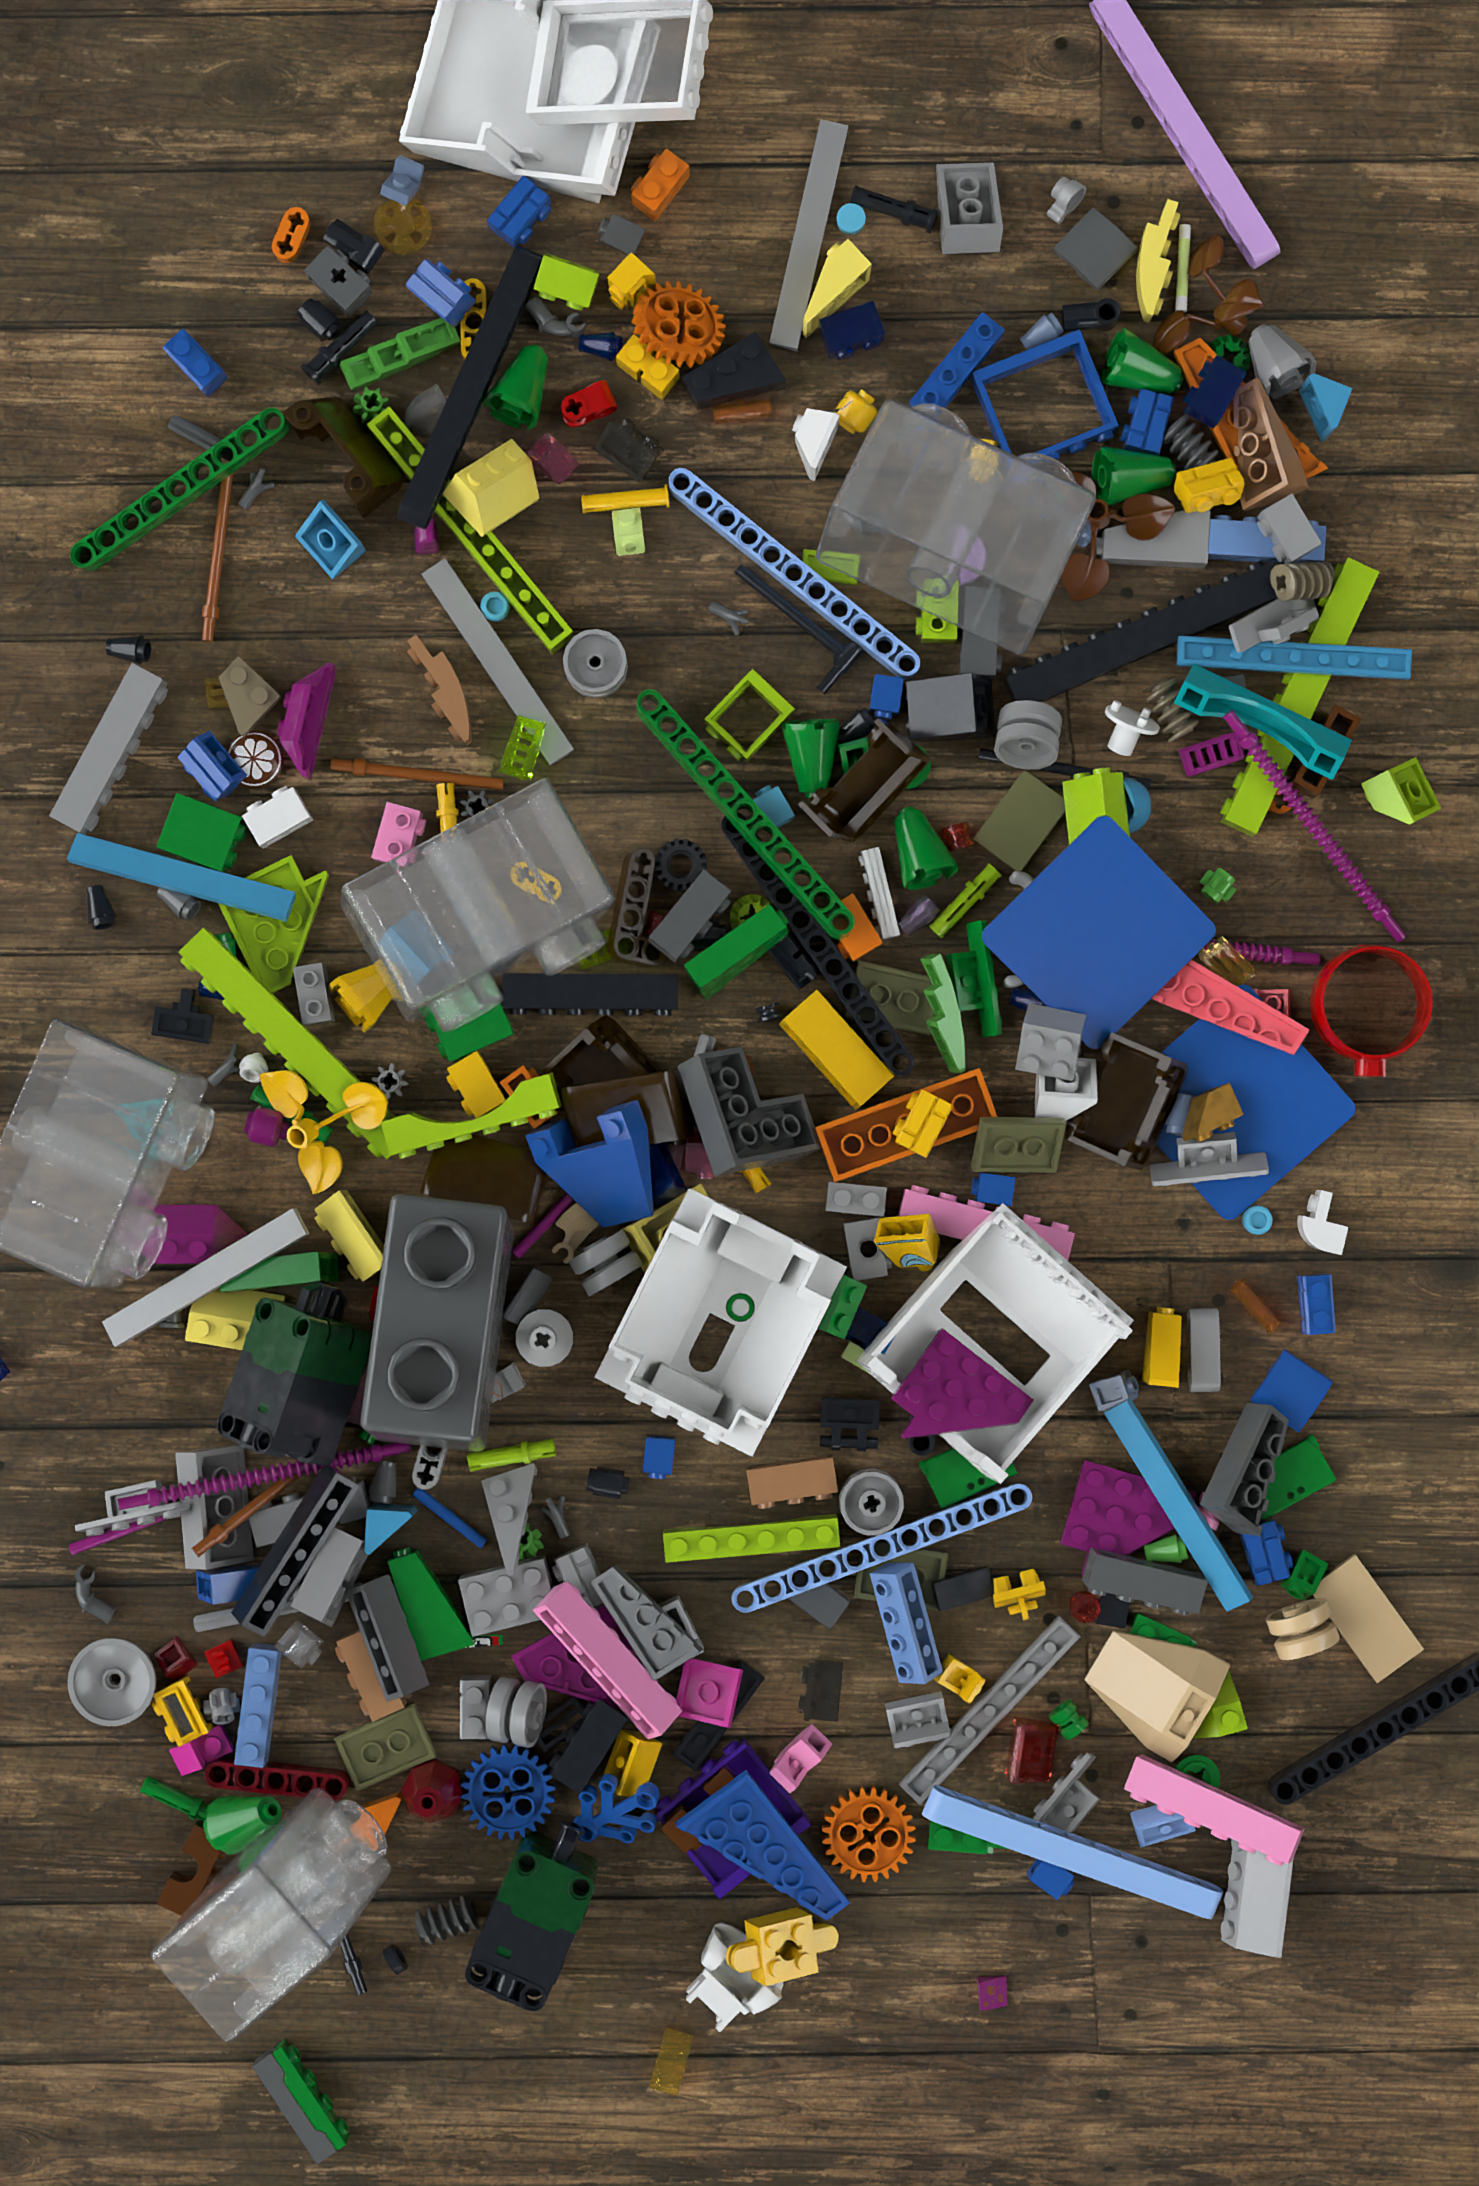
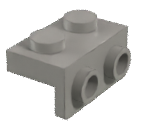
M942 1691L885 1703L894 1748L910 1747L914 1744L938 1741L951 1736Z

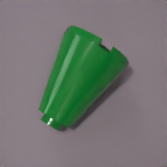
M1122 328L1123 332H1117L1104 359L1108 360L1107 369L1101 367L1100 381L1102 384L1135 390L1145 389L1168 395L1180 389L1184 379L1180 366L1129 329Z
M533 344L520 349L483 400V407L486 408L487 405L490 407L491 411L489 414L493 418L518 429L521 424L528 425L526 430L536 427L539 420L548 357L545 351Z
M1100 447L1101 451H1096L1094 454L1092 480L1098 481L1099 490H1096V499L1105 501L1107 505L1125 501L1138 494H1146L1168 487L1176 477L1175 464L1171 463L1168 457L1113 447Z
M807 719V721H800L799 724L798 720L782 722V730L799 792L805 793L806 798H811L813 793L821 787L824 789L829 787L840 720Z
M912 806L900 810L898 816L894 819L903 887L905 889L908 887L909 891L925 889L938 884L936 879L944 875L947 880L957 873L959 869L957 862L920 809H914Z
M221 1796L208 1805L206 1809L208 1810L207 1819H204L203 1827L206 1838L214 1849L221 1850L226 1855L237 1854L247 1849L280 1821L281 1807L278 1801L270 1796Z

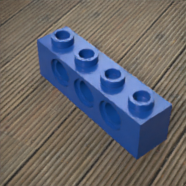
M982 312L909 401L908 411L928 427H931L970 379L972 372L980 367L1001 341L1005 329Z

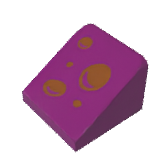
M1006 1975L977 1977L978 2006L980 2011L1008 2006Z

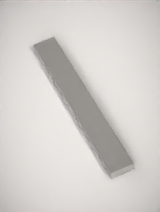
M820 119L770 337V346L792 351L798 350L803 329V319L808 307L849 125Z
M444 558L423 572L421 575L549 765L552 766L573 752V747L447 560Z
M292 1208L102 1321L114 1347L122 1346L308 1236L310 1233L297 1208Z
M1058 1615L951 1727V1736L939 1740L899 1782V1785L921 1805L929 1796L934 1785L939 1786L1070 1649L1080 1638V1635Z

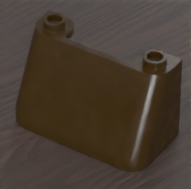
M333 396L295 402L282 412L301 440L306 436H314L323 442L331 435L355 465L345 476L343 487L353 501L354 507L363 518L382 505L402 487L403 476L397 466L343 399Z
M606 1015L586 1027L542 1070L544 1074L553 1072L557 1088L661 1071L614 1019Z
M1111 1032L1110 1036L1103 1041L1101 1046V1053H1103V1059L1107 1061V1064L1097 1085V1104L1088 1108L1085 1114H1079L1069 1120L1065 1139L1123 1166L1142 1170L1147 1165L1154 1151L1164 1124L1176 1100L1177 1093H1179L1186 1077L1188 1065Z
M678 1068L586 1084H573L560 1088L563 1104L577 1147L604 1141L605 1138L597 1117L615 1105L635 1100L639 1102L648 1127L649 1144L669 1142L670 1147L687 1144L686 1138L694 1136L689 1100Z
M472 1134V1139L458 1143L455 1142L454 1138L444 1140L445 1146L433 1149L420 1193L440 1199L499 1205L506 1209L510 1219L529 1224L536 1222L549 1175L535 1163L531 1150Z

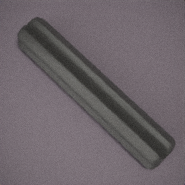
M173 415L168 424L170 430L207 450L222 440L177 415ZM227 450L221 457L230 462L233 458V451Z

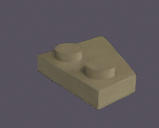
M239 656L219 676L238 732L243 737L282 698Z

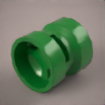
M1071 1699L1058 1705L1048 1715L1053 1724L1059 1725L1061 1728L1060 1733L1066 1741L1080 1734L1089 1724L1083 1715L1077 1713V1706Z

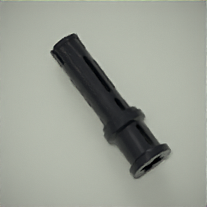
M855 185L850 199V203L900 219L904 226L911 224L926 229V233L931 234L939 211V208L936 207L929 209L917 205L914 200L900 201Z
M365 310L328 347L321 346L318 349L319 353L308 364L303 363L300 366L301 369L319 386L321 379L332 368L337 369L339 367V360L378 325L377 320Z

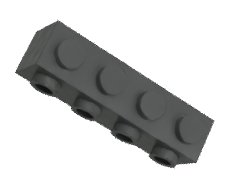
M1093 1547L1090 1548L1082 1577L1083 1583L1089 1588L1088 1591L1093 1594L1105 1596L1106 1593L1117 1595L1116 1598L1130 1603L1136 1599L1144 1601L1146 1606L1155 1609H1161V1606L1172 1608L1173 1612L1186 1616L1189 1612L1199 1614L1208 1580L1199 1572Z
M389 1574L346 1590L386 1702L404 1697L430 1685Z

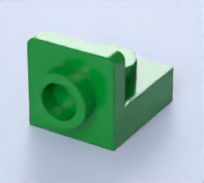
M1303 1549L1296 1557L1293 1568L1290 1571L1291 1577L1282 1580L1280 1586L1286 1589L1290 1596L1306 1600L1316 1593L1328 1563Z

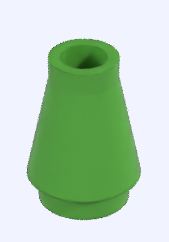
M1177 1534L1144 1545L1148 1561L1182 1563L1183 1559H1188L1187 1547Z

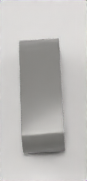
M1218 1308L1187 1309L1189 1392L1220 1391V1323Z

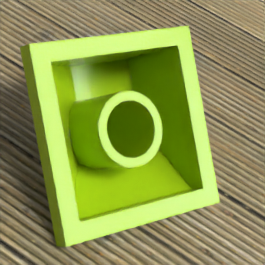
M1416 757L1361 784L1367 801L1371 803L1375 811L1409 825L1442 809Z
M1229 1670L1216 1700L1192 1739L1221 1737L1248 1729L1241 1702Z

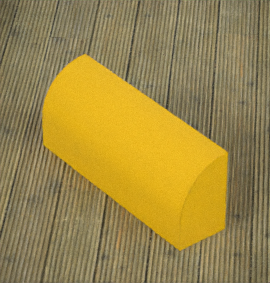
M818 990L812 993L779 1023L781 1028L854 1110L861 1107L894 1077Z

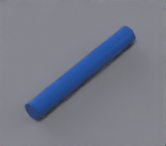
M417 1488L413 1493V1497L480 1549L488 1540L424 1489Z

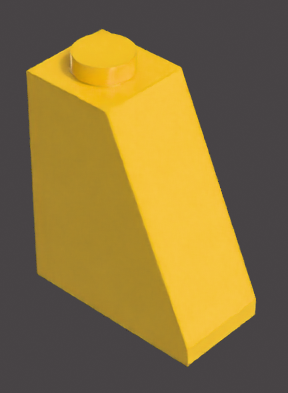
M1157 1307V1312L1149 1311L1142 1381L1149 1385L1179 1388L1182 1316L1174 1314V1308Z

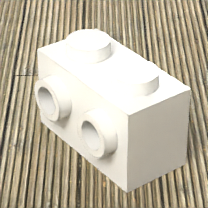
M285 786L271 794L272 799L265 803L258 801L250 805L246 809L248 812L242 815L258 845L263 849L313 821L311 814L295 788L291 787L288 789Z

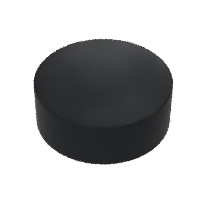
M391 1944L383 1950L387 1964L396 1975L407 1970V1961L396 1945Z

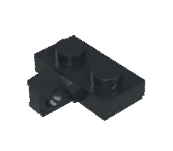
M182 988L180 1001L173 1002L172 1008L155 1006L151 1035L210 1044L215 1015L199 1013L200 1006L194 1005L196 990Z

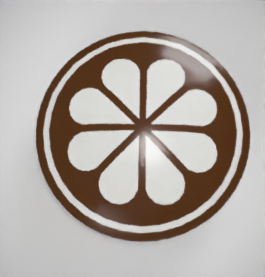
M250 731L245 737L238 735L227 749V752L247 774L240 785L250 789L269 785L278 777L284 767L283 753L280 745L272 736L265 732Z

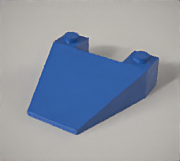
M638 1100L615 1105L597 1117L605 1138L604 1141L576 1147L566 1118L542 1124L525 1135L535 1163L603 1228L654 1215L648 1127Z

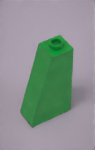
M769 904L684 964L689 978L705 1000L712 997L788 935L786 924L789 921L780 909L774 911Z
M311 1252L270 1257L221 1286L220 1291L240 1292L310 1285L315 1281L326 1283L340 1282L338 1254Z
M405 1547L394 1551V1557H391L387 1562L408 1628L416 1643L420 1660L423 1661L474 1645L476 1638L475 1636L472 1637L469 1625L419 1549L411 1551L410 1547Z

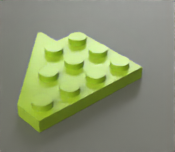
M292 855L245 877V879L296 893V899L287 922L218 903L250 971L273 994L292 984L294 978L293 967H297L329 878V873L325 870L304 880Z

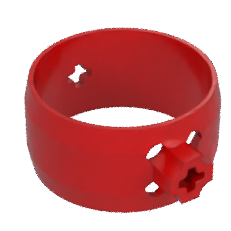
M1375 944L1358 945V947L1346 950L1332 958L1319 972L1310 996V1012L1317 1033L1333 1051L1345 1058L1354 1060V1076L1385 1077L1386 1060L1405 1053L1420 1040L1429 1024L1433 1005L1429 981L1419 965L1408 955L1395 948ZM1370 953L1392 960L1407 974L1415 990L1417 1011L1410 1032L1399 1045L1380 1055L1364 1054L1345 1045L1334 1034L1325 1015L1324 994L1327 983L1334 970L1344 960L1354 954Z

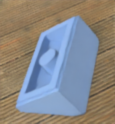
M1158 1805L1130 1813L1140 1848L1196 1831L1194 1826L1183 1821L1185 1817L1175 1812L1173 1815L1165 1814L1157 1809Z

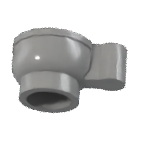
M1062 177L1052 189L1051 196L1056 201L1048 210L1047 216L1057 224H1060L1065 219V216L1080 204L1086 193V186L1077 180H1069L1066 177Z

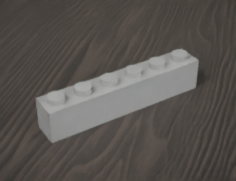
M131 663L52 809L50 817L84 835L87 834L88 830L90 832L93 831L99 820L97 814L101 806H106L112 797L113 791L111 788L115 780L119 781L126 771L127 766L125 762L129 754L133 755L140 745L138 738L142 730H147L154 719L152 712L157 703L161 704L167 695L168 689L166 686L168 683Z

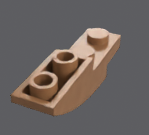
M414 635L407 640L411 647L407 652L416 665L422 662L428 672L424 676L434 689L437 686L440 688L431 694L435 700L431 706L440 719L446 716L452 726L448 730L457 743L463 740L466 745L472 743L471 719L461 683L443 651L432 657L418 636Z

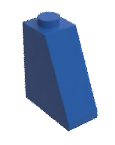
M261 1564L196 1570L198 1599L210 1604L239 1601Z

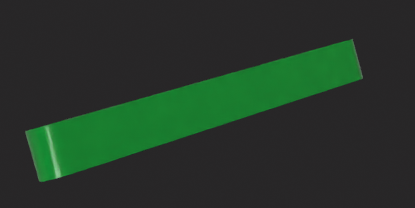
M267 408L75 543L70 550L72 563L83 570L94 571L285 437L289 432L290 424L284 414L276 408ZM273 417H280V426L275 430H270L268 428L269 420ZM255 433L257 435L256 443L253 446L247 447L245 445V438L247 435ZM227 450H232V460L228 463H222V454ZM202 467H209V476L204 480H199L198 471ZM180 483H185V493L180 497H175V487ZM156 500H161L162 509L158 513L152 514V503ZM137 516L139 519L138 526L134 530H129L127 527L128 520ZM109 533H114V544L105 547V536ZM85 550H90L92 553L90 561L82 564L81 554Z

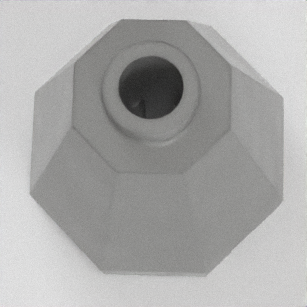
M1263 324L1252 331V336L1249 338V348L1255 377L1260 379L1268 397L1271 395L1273 399H1279L1298 389L1304 383L1302 377L1306 373L1308 376L1315 373L1317 362L1313 355L1277 326Z

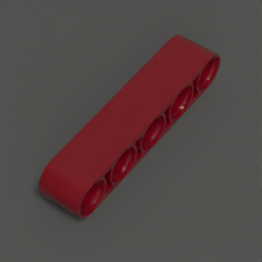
M220 1757L212 1761L204 1772L206 1783L213 1788L328 1801L341 1799L350 1784L348 1775L339 1769L269 1761L263 1768L234 1765L235 1758ZM213 1767H223L226 1771V1777L217 1778L213 1773ZM249 1769L253 1771L255 1780L251 1782L246 1781L242 1777V1770ZM278 1772L283 1775L284 1783L281 1785L274 1784L270 1777L271 1773ZM309 1776L313 1780V1787H303L299 1782V1777ZM338 1779L342 1784V1790H332L328 1785V1780Z

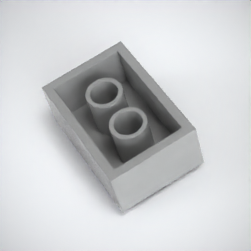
M334 1527L305 1572L307 1575L302 1585L298 1584L290 1598L293 1601L291 1607L332 1627L348 1597L346 1590L353 1587L368 1557L364 1552L365 1542Z
M545 1554L536 1556V1559L532 1557L525 1559L524 1562L518 1561L512 1576H508L504 1565L460 1576L458 1582L472 1637L541 1620L534 1613L533 1609L553 1588Z

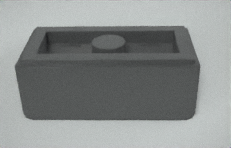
M537 1267L532 1268L504 1312L503 1318L519 1325L529 1313L533 1312L553 1278Z
M800 1570L792 1580L795 1586L800 1587L806 1584L808 1579L806 1572ZM828 1583L788 1598L829 1629L833 1627L851 1601Z

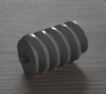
M1188 413L1165 431L1166 435L1163 443L1166 445L1174 442L1170 452L1173 454L1181 451L1177 460L1178 462L1188 460L1184 468L1185 470L1217 462L1214 459L1219 451L1217 449L1211 452L1207 451L1211 444L1210 440L1200 443L1204 433H1192L1197 424L1195 422L1189 425L1185 424L1189 417Z
M463 1895L460 1896V1905L458 1906L452 1899H449L448 1909H445L442 1903L439 1902L436 1913H434L430 1906H427L426 1916H423L419 1909L416 1910L415 1926L423 1947L425 1946V1939L430 1945L435 1944L436 1935L441 1941H445L447 1939V1931L454 1938L458 1935V1929L463 1934H467L470 1925L474 1930H479V1920L472 1900L468 1902Z

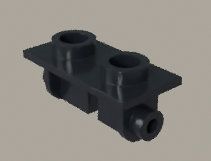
M788 932L789 934L770 948L768 952L788 976L789 980L800 990L819 975L816 971L818 967L813 964L806 953L800 957L796 952L801 947L792 937L791 933Z

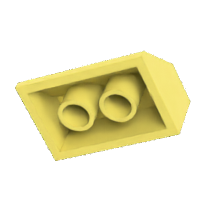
M510 439L456 473L443 493L481 537L539 499L532 460L513 439Z
M339 1190L314 1209L317 1213V1216L314 1217L317 1224L324 1232L326 1230L329 1231L333 1237L331 1241L333 1248L340 1256L342 1254L346 1256L350 1262L347 1268L356 1280L360 1278L362 1282L367 1281L381 1271L384 1244L347 1190Z
M220 1288L192 1304L185 1341L242 1350L246 1334L254 1316L255 1307L260 1299L270 1298L285 1302L286 1296L254 1290L221 1292Z

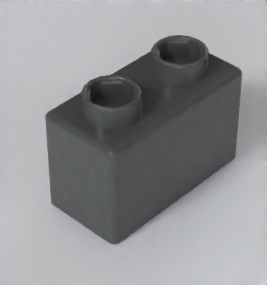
M396 1194L391 1198L360 1419L362 1428L377 1440L480 1452L485 1449L514 1236L513 1227L504 1207L406 1194Z

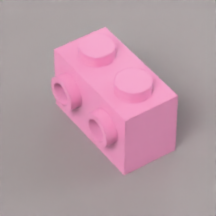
M387 802L371 858L375 861L408 869L410 863L414 864L418 854V847H415L417 835H423L426 820L422 819L423 813L419 810Z

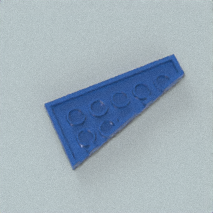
M747 1770L675 1822L676 1827L680 1830L692 1834L704 1845H709L716 1849L728 1860L757 1878L764 1879L772 1884L773 1888L781 1893L788 1894L796 1899L799 1904L826 1921L850 1904L844 1892Z

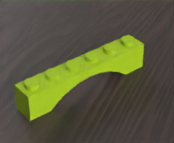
M552 1072L520 1082L513 1094L502 1105L476 1119L460 1122L439 1121L412 1112L381 1122L390 1156L399 1154V1158L402 1159L417 1154L416 1148L426 1146L427 1150L430 1151L445 1146L444 1140L454 1138L455 1142L458 1143L472 1139V1132L482 1130L483 1135L500 1131L499 1125L510 1122L511 1127L528 1123L527 1117L538 1114L539 1119L556 1115L555 1109L562 1107V1103Z
M837 1514L807 1516L758 1524L682 1527L663 1530L665 1563L840 1547Z

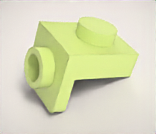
M640 507L613 510L612 520L617 555L644 553L645 544Z

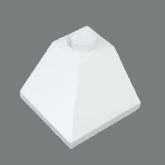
M807 408L804 416L800 414L797 416L792 431L796 432L795 443L808 477L815 481L838 430L840 415Z
M1078 1058L1073 1081L1036 1074L1035 1118H1064L1067 1121L1097 1104L1096 1059Z

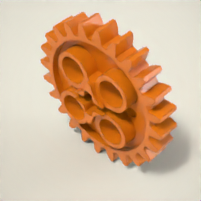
M669 281L665 282L663 288L656 283L653 290L647 288L644 295H640L635 305L632 324L636 325L633 332L634 334L641 335L638 341L639 344H648L647 353L653 350L657 352L656 360L664 356L666 357L667 365L672 360H676L679 368L683 361H686L689 368H692L695 361L702 365L705 358L710 360L714 353L717 354L725 337L723 332L726 325L721 323L724 315L716 314L719 306H710L709 303L712 297L702 298V289L697 290L695 293L692 292L691 284H688L686 289H684L680 281H677L675 287H672ZM678 305H679V306H680V314H679V317L677 318V315H678V313H679V308H678Z
M861 1785L857 1795L850 1788V1798L846 1799L839 1795L840 1805L830 1804L834 1814L824 1815V1819L830 1824L822 1825L821 1827L823 1832L829 1834L822 1837V1843L831 1844L825 1849V1854H835L831 1859V1864L841 1863L839 1869L841 1874L849 1869L850 1879L852 1880L857 1873L861 1874L862 1882L866 1881L867 1875H872L874 1882H877L879 1873H882L888 1879V1869L891 1868L898 1873L897 1862L907 1864V1859L903 1854L913 1853V1848L907 1843L916 1842V1838L908 1833L916 1830L915 1824L906 1823L913 1818L912 1813H902L907 1807L906 1803L902 1802L896 1805L897 1794L887 1798L886 1788L880 1794H876L875 1785H872L870 1793H866L863 1785ZM868 1807H875L879 1810V1814L874 1819H867L863 1816L864 1810ZM885 1817L890 1818L888 1822H885L881 1824L879 1827H876L881 1823L882 1819H884ZM846 1825L856 1828V1833L851 1837L842 1836L840 1831ZM864 1829H867L868 1831L874 1830V1831H873L874 1837H873V1838H870L869 1836H865V1837H864L863 1830H864ZM893 1830L897 1833L894 1841L885 1842L881 1839L883 1832ZM860 1841L853 1850H848L850 1845ZM864 1848L874 1851V1856L869 1860H862L858 1854Z

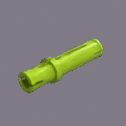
M988 863L972 882L968 881L965 884L966 888L929 925V928L942 939L978 899L982 900L985 897L984 893L1002 875Z
M550 1438L529 1443L526 1440L521 1441V1444L468 1453V1466L470 1467V1472L513 1463L524 1462L529 1464L531 1460L556 1457V1446L554 1439Z

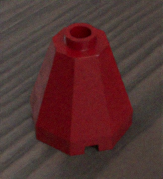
M438 1759L429 1760L412 1767L401 1789L408 1813L428 1823L452 1817L461 1801V1795L465 1792L461 1786L462 1782L458 1769L452 1766L449 1767Z

